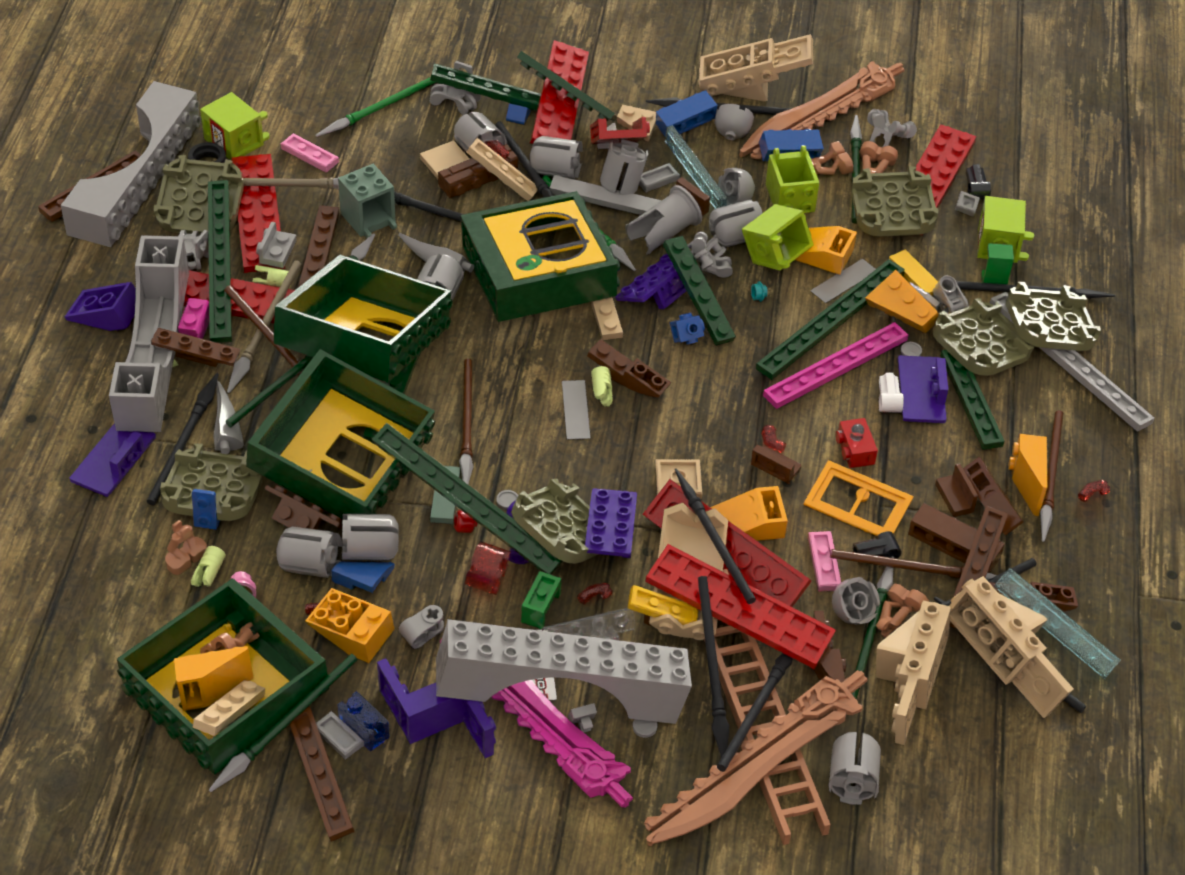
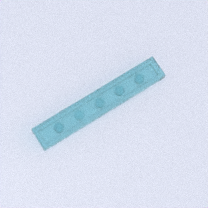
M674 126L667 127L665 142L701 191L710 196V203L715 209L726 206V195Z
M1011 568L994 585L1007 598L1045 616L1048 620L1042 627L1104 679L1121 661V659Z

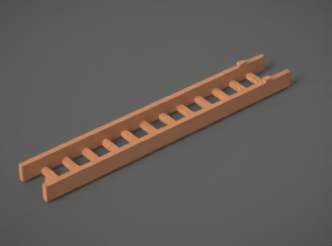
M724 569L723 572L729 575L728 570ZM732 626L716 629L714 637L741 631ZM743 632L741 634L745 643L718 648L715 640L720 683L738 729L752 705L741 707L737 695L762 690L769 676V671L756 639ZM749 651L753 662L726 668L722 656ZM753 670L757 671L760 682L737 687L733 686L730 675ZM774 687L761 711L772 709L774 716L786 715ZM769 722L752 726L743 741L754 740L753 735L757 734L759 728L772 727L773 723ZM800 749L790 755L793 762L777 765L759 781L783 845L789 844L791 832L785 819L787 817H795L813 812L822 836L829 834L831 825ZM792 770L797 771L800 783L773 789L769 776ZM805 791L809 804L781 809L777 799L778 796Z

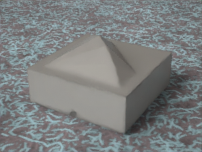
M961 191L955 210L974 216L980 198Z

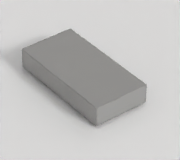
M668 163L642 173L639 185L645 192L675 182L679 179L680 174Z
M332 711L317 722L321 737L345 760L364 746V740Z

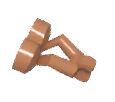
M839 141L830 144L827 154L811 159L816 174L834 175L837 168L842 175L853 171L852 159L845 152ZM830 159L834 162L831 168L821 166Z
M872 141L864 142L859 152L860 157L863 159L862 169L870 168L871 173H883L886 167L893 166L898 158V152L894 147H878ZM877 160L879 165L876 168H871V162H876Z
M180 520L172 525L174 533L167 547L169 553L165 556L166 567L174 575H179L190 568L191 561L194 563L198 562L203 557L207 548V544L203 539L194 536L192 527L190 525L182 526ZM184 542L183 547L178 549V545Z
M894 584L890 588L887 595L891 601H884L880 619L876 624L878 630L882 631L880 633L882 637H888L891 632L902 624L909 613H917L921 608L923 600L929 602L923 593L915 589L909 591L899 584ZM892 607L901 608L893 618L890 617Z
M250 622L240 629L235 638H232L228 633L217 636L200 649V654L232 649L234 647H244L246 643L253 642L260 635L258 633L253 635L250 629L253 624Z

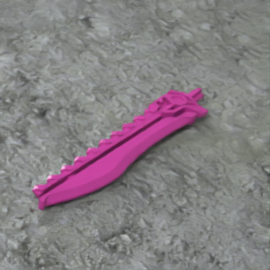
M532 680L511 685L492 696V699L505 702V705H503L505 712L518 716L516 720L519 726L531 729L530 735L532 739L545 743L543 745L545 753L558 756L556 759L558 766L562 767V770L590 798L599 795L604 796L608 793L621 807L625 808L633 800V797L619 784L626 774L631 773V768L622 762H615L614 754L604 750L558 711Z

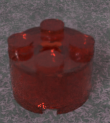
M479 542L472 557V564L467 572L465 584L497 595L501 585V577H505L509 566L507 563L511 552L486 542Z

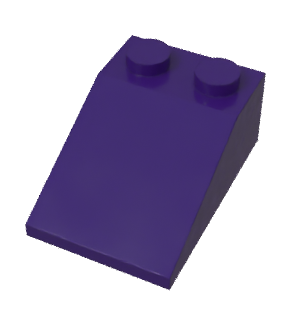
M132 282L82 290L65 315V319L109 331L124 330L129 327L131 320L135 316L136 288Z

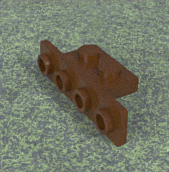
M157 328L151 339V345L175 351V357L217 367L218 363L234 366L240 354V349L163 328Z
M266 485L265 490L282 498L272 516V519L289 528L293 526L317 530L321 521L324 520L343 530V524H341L343 519L333 514H330L329 517L324 515V509L314 504L311 507L304 505L306 500L295 494L292 498L287 496V490L277 485L274 488Z

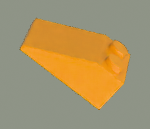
M1020 434L1018 442L1013 443L1012 455L1014 457L1009 458L1008 470H1012V480L1034 516H1039L1047 490V437Z

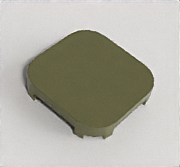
M179 155L178 159L170 162L168 165H164L162 170L164 175L157 205H154L156 219L164 230L174 233L186 230L187 234L198 231L199 235L204 230L208 231V181L222 180L229 181L230 230L234 227L243 193L244 179L242 172L233 164V161L225 159V163L190 160L187 159L186 155Z
M909 166L908 172L871 173L870 168L862 169V173L853 178L851 191L859 228L872 236L920 235L933 230L937 222L938 208H936L930 175L916 171V167Z
M1018 282L1016 287L1010 289L1005 301L1007 310L1020 338L1036 347L1088 351L1094 347L1101 328L1100 326L1093 325L1085 307L1088 301L1086 296L1082 295L1080 297L1069 291L1071 288L1069 286L1063 285L1061 291L1028 289L1025 282Z
M977 298L974 299L971 306L950 314L943 310L937 317L932 330L933 336L957 361L975 374L984 376L997 374L1026 362L1033 351L1034 346L1020 338L1014 324L1001 313L1002 305L998 302L992 305L987 302H981L982 299Z
M194 443V448L183 452L179 449L175 453L174 465L165 483L161 482V502L164 508L170 512L193 516V489L214 491L216 493L217 520H237L247 515L251 510L263 482V476L246 467L247 450L243 457L203 451V444Z
M551 479L547 487L529 494L522 491L512 507L513 519L548 552L559 560L573 564L581 563L598 555L587 553L588 548L585 546L590 506L577 496L580 489L577 485L573 483L569 487L558 483V479Z

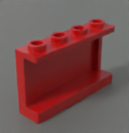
M641 117L632 123L631 130L607 131L606 119H598L590 125L591 144H608L612 141L613 143H621L622 139L638 142L646 138L647 133H650V123L646 121V117Z

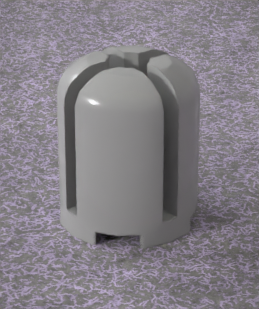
M470 112L469 115L465 114L455 124V140L465 151L469 149L477 138L492 150L507 144L506 136L482 113Z
M540 136L532 145L530 164L539 175L552 177L557 175L575 180L579 176L582 165L580 164L579 153L583 152L582 141Z
M622 139L621 143H613L612 141L600 177L601 185L608 191L615 193L623 164L626 162L619 188L620 194H634L639 186L648 157V150L645 153L638 148V143Z
M749 199L716 208L711 212L709 229L713 238L717 237L720 246L730 247L745 242L741 229L763 213L759 203Z
M437 254L427 259L417 280L451 290V299L453 300L464 278V274L459 261L450 255L443 254L441 256Z
M343 514L342 560L389 561L393 559L398 552L399 525L395 517L390 514Z
M293 526L287 528L282 533L276 548L278 564L285 572L329 578V576H332L331 570L333 567L341 562L337 560L338 546L342 547L341 537L339 533Z
M847 732L839 736L833 744L829 791L831 792L832 790L838 795L841 802L860 805L862 800L869 799L872 796L875 799L879 792L881 748L872 736L862 733L857 765H854L857 732Z

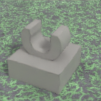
M595 704L571 709L568 714V718L573 724L579 723V728L582 732L591 731V728H593L591 719H594L597 713Z

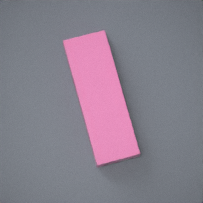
M294 133L281 143L282 150L326 173L339 163V157Z
M831 531L809 532L808 541L818 591H835L837 585L841 583L837 559L830 558V551L834 549Z

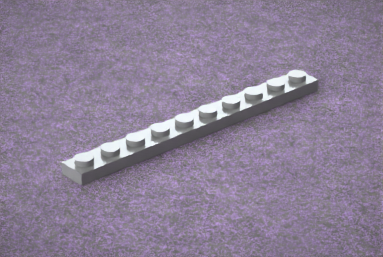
M1004 292L991 298L990 304L995 305V302L1001 304V313L1012 322L1005 302L1008 293ZM1039 347L1137 432L1153 423L1155 418L1075 350Z

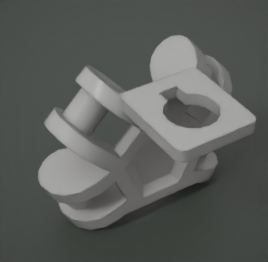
M458 61L454 63V69L464 68L467 73L473 74L471 65ZM436 84L431 88L429 101L432 105H439L444 99L453 100L459 112L465 115L468 113V110L477 108L476 102L481 99V95L456 89L445 84Z
M872 109L868 113L867 120L870 125L874 126L870 141L875 143L876 137L882 133L885 139V144L882 147L889 146L893 135L901 138H911L917 132L916 125L912 121H908L903 125L898 121H893L890 124L888 113L885 110Z
M181 230L178 237H184L186 255H193L194 261L188 262L189 270L197 269V271L202 270L200 259L203 256L209 258L208 231L204 230L199 236L198 231L187 234L186 230Z
M698 232L694 240L687 245L689 249H692L691 252L695 260H699L701 263L700 269L722 278L731 276L733 273L731 258L726 256L720 257L726 251V248L719 245L717 237L707 242V234ZM711 248L715 251L713 254L709 251Z

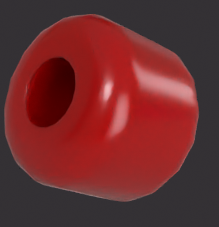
M458 510L454 516L455 531L459 533H472L478 523L462 510Z

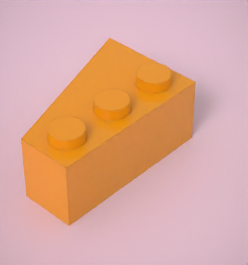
M897 270L865 297L869 306L885 312V314L893 316L924 333L928 332L935 325L939 315L938 311Z

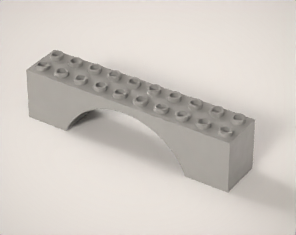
M153 81L136 104L140 133L149 141L148 147L135 162L120 171L98 178L79 180L61 204L66 234L68 236L111 247L119 239L121 232L129 225L131 218L134 214H137L141 204L147 200L151 190L156 187L157 182L164 175L162 171L164 165H168L175 160L178 152L182 151L186 141L191 138L193 131L196 127H199L201 116H199V101H197L196 92Z
M141 236L135 263L136 303L132 341L126 361L115 362L109 400L116 431L161 432L175 351L151 345V339L157 328L178 332L177 326H179L182 316L189 267L184 237Z
M449 619L447 620L436 657V696L486 702L497 692L527 680L558 677L571 678L592 683L613 694L625 707L629 719L676 724L692 687L688 651L684 648Z

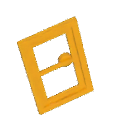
M828 460L803 505L874 536H878L886 531L895 533L914 496ZM834 476L860 487L856 492L857 500L850 512L821 501ZM869 491L896 502L884 527L854 515L859 504L869 499Z

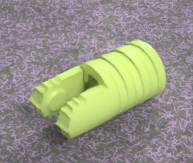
M256 265L255 270L262 273L267 272L268 275L267 280L256 277L253 278V282L280 287L289 271Z
M599 366L591 372L594 396L596 399L601 400L602 405L610 406L613 399L611 373L607 367Z
M208 546L191 579V585L199 587L202 582L206 586L212 585L226 557L222 549L216 546Z

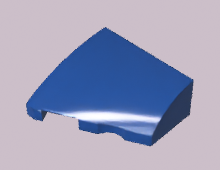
M339 562L331 570L332 582L351 590L357 586L373 593L380 581L385 582L395 565L392 562Z

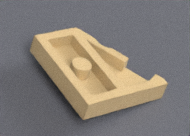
M622 105L617 116V123L631 130L634 121L641 117H646V121L650 123V133H647V137L644 140L649 141L656 126V112Z

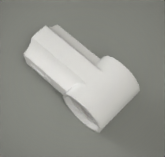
M885 373L879 377V411L902 413L903 394L899 391L898 377L893 373Z

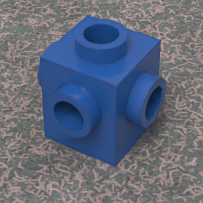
M691 313L679 315V320L669 322L674 343L685 341L686 344L698 342V338L704 336L705 326L700 316H692Z

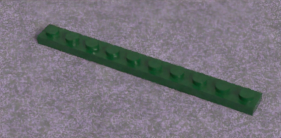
M208 181L210 341L225 343L232 342V302L229 295L224 291L227 286L231 285L229 181Z
M888 259L757 362L756 370L773 380L867 305L865 297L890 274L897 270L903 276L905 269Z
M388 423L372 438V442L540 571L552 575L563 562L548 552L518 525L512 517Z

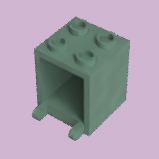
M374 164L338 178L341 215L360 237L365 236L368 238L372 235V232L388 225L392 230L397 228L394 186Z

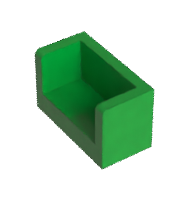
M989 243L987 247L988 260L986 269L982 270L981 273L982 283L1008 284L1014 261L1013 245Z
M539 571L522 604L521 623L539 629L544 628L545 615L554 597L559 598L561 595V578Z

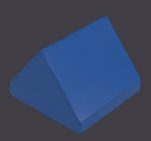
M509 104L506 121L524 125L530 110L527 107Z

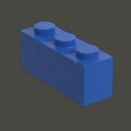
M706 90L696 93L691 97L656 111V125L666 139L672 138L715 119L717 104Z
M819 130L763 131L759 140L763 161H769V155L773 154L774 148H779L780 153L800 152L801 146L805 145L811 159L820 157L823 151Z

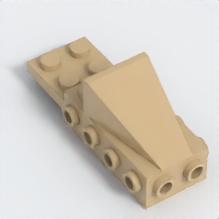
M810 34L779 43H774L773 39L770 38L701 56L698 81L700 90H706L710 96L724 94L758 101H768V82L779 79L780 72H787L813 64V38Z
M984 576L975 581L970 579L962 586L963 590L951 599V604L949 605L951 607L950 621L1005 685L1013 682L1043 718L1047 717L1073 690L1072 686L1043 655L1047 648L1035 635L1048 619L999 594Z
M923 600L920 610L877 646L876 678L896 682L894 691L898 693L899 704L895 703L892 732L895 733V743L905 745L916 707L927 708L949 638L950 606Z

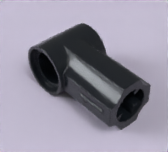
M973 164L967 168L968 193L980 199L990 196L991 184L989 181H986L984 169L979 164Z
M890 531L880 533L872 540L853 543L852 546L855 553L889 558L893 556L896 559L902 554L894 534Z

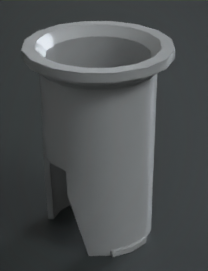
M675 185L670 189L668 197L629 224H626L625 230L630 240L646 236L644 239L648 246L647 255L688 225L697 226L702 222V213L693 196L682 186Z

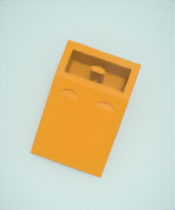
M840 226L809 228L814 245L795 260L840 275L854 250L857 232Z
M778 486L755 488L710 507L712 509L715 508L728 521L756 541L785 538L788 520Z
M333 588L329 590L305 620L306 624L349 655L352 653L356 658L370 663L395 630L391 611Z
M248 646L174 658L176 681L183 711L208 707L242 681L253 679Z

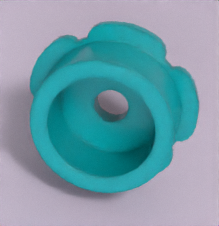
M760 281L751 286L753 300L761 302L764 300V297H767V287Z

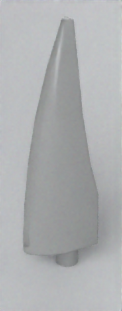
M399 233L400 238L425 262L433 255L440 254L442 256L445 254L459 261L463 273L465 270L472 272L474 269L473 264L455 251L420 242Z
M217 381V417L213 434L215 450H220L222 454H228L232 450L242 448L244 443L239 422L231 428L225 422L235 413V410L221 383Z

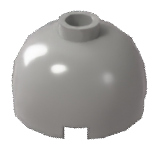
M736 104L721 105L719 110H716L715 115L717 131L728 140H735L746 136L754 120V115L749 109L745 108L744 111L739 109L740 105Z
M741 168L724 169V175L720 176L718 180L719 198H723L726 202L722 204L727 206L751 199L755 190L752 176Z
M861 577L844 580L837 585L832 594V607L835 614L842 621L857 625L868 623L875 618L877 614L875 613L876 607L879 606L880 599L874 584L870 581L867 582Z

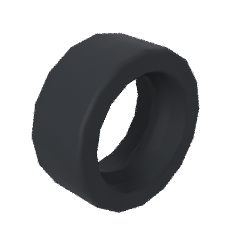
M205 142L192 147L188 153V159L199 160L204 157H213L217 159L214 162L225 163L226 155L222 146L216 143Z

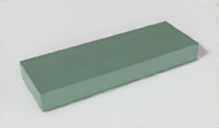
M444 466L460 478V467ZM435 490L430 522L453 524L456 506Z

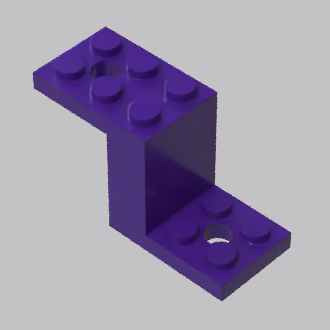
M386 658L377 662L379 691L410 744L464 722L484 758L494 755V744H496L494 730H496V725L492 717H487L484 712L485 708L482 701L436 696V682L409 693L406 685H401L399 682V675L395 666H390Z

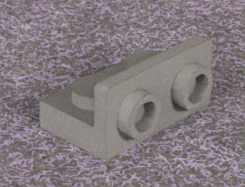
M271 222L268 229L264 230L262 242H259L257 245L256 253L259 255L260 264L284 268L297 241L296 234L276 231V223Z

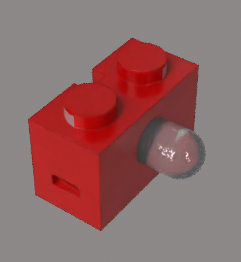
M866 419L840 421L835 437L837 443L841 444L842 457L844 460H847L849 468L875 465L878 449Z

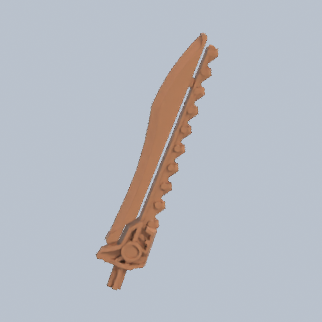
M871 61L867 65V69L861 68L857 74L824 95L776 114L750 136L742 149H740L739 156L745 157L750 154L753 159L762 158L759 140L763 131L812 130L814 126L822 127L825 120H835L837 114H847L850 107L858 108L861 101H873L885 95L887 92L895 89L894 77L905 71L903 64L900 62L889 68H884Z
M857 670L842 683L838 679L834 680L827 676L797 698L794 703L790 704L787 715L775 716L772 721V727L759 728L756 740L743 741L741 745L742 751L736 752L726 771L718 770L717 765L712 766L709 770L710 776L708 778L695 779L693 790L680 791L676 803L663 804L660 816L647 817L644 822L648 831H654L646 838L648 846L685 835L720 818L734 809L744 796L783 760L833 726L845 722L846 715H854L861 712L863 706L858 704L852 693L868 681L864 673Z

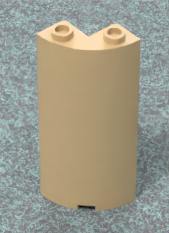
M684 503L664 509L658 558L667 544H670L723 572L724 561L698 516ZM715 508L706 511L726 546L728 520ZM654 587V591H653V592H656V593H659V594H662V595H665V596H668V597H671V598L680 600V599H678V598H676V597H674V596H672V595H670V594H668V593H666V592H664V591H662V590H660V589ZM699 609L697 621L682 625L670 614L656 618L650 616L649 624L657 628L662 634L694 638L696 640L705 639L702 611ZM712 617L714 635H716L717 619Z

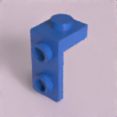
M193 489L194 526L217 529L220 520H217L216 493L214 491Z

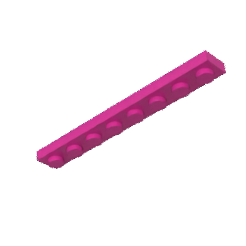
M894 322L765 389L763 396L778 409L907 341L908 334Z

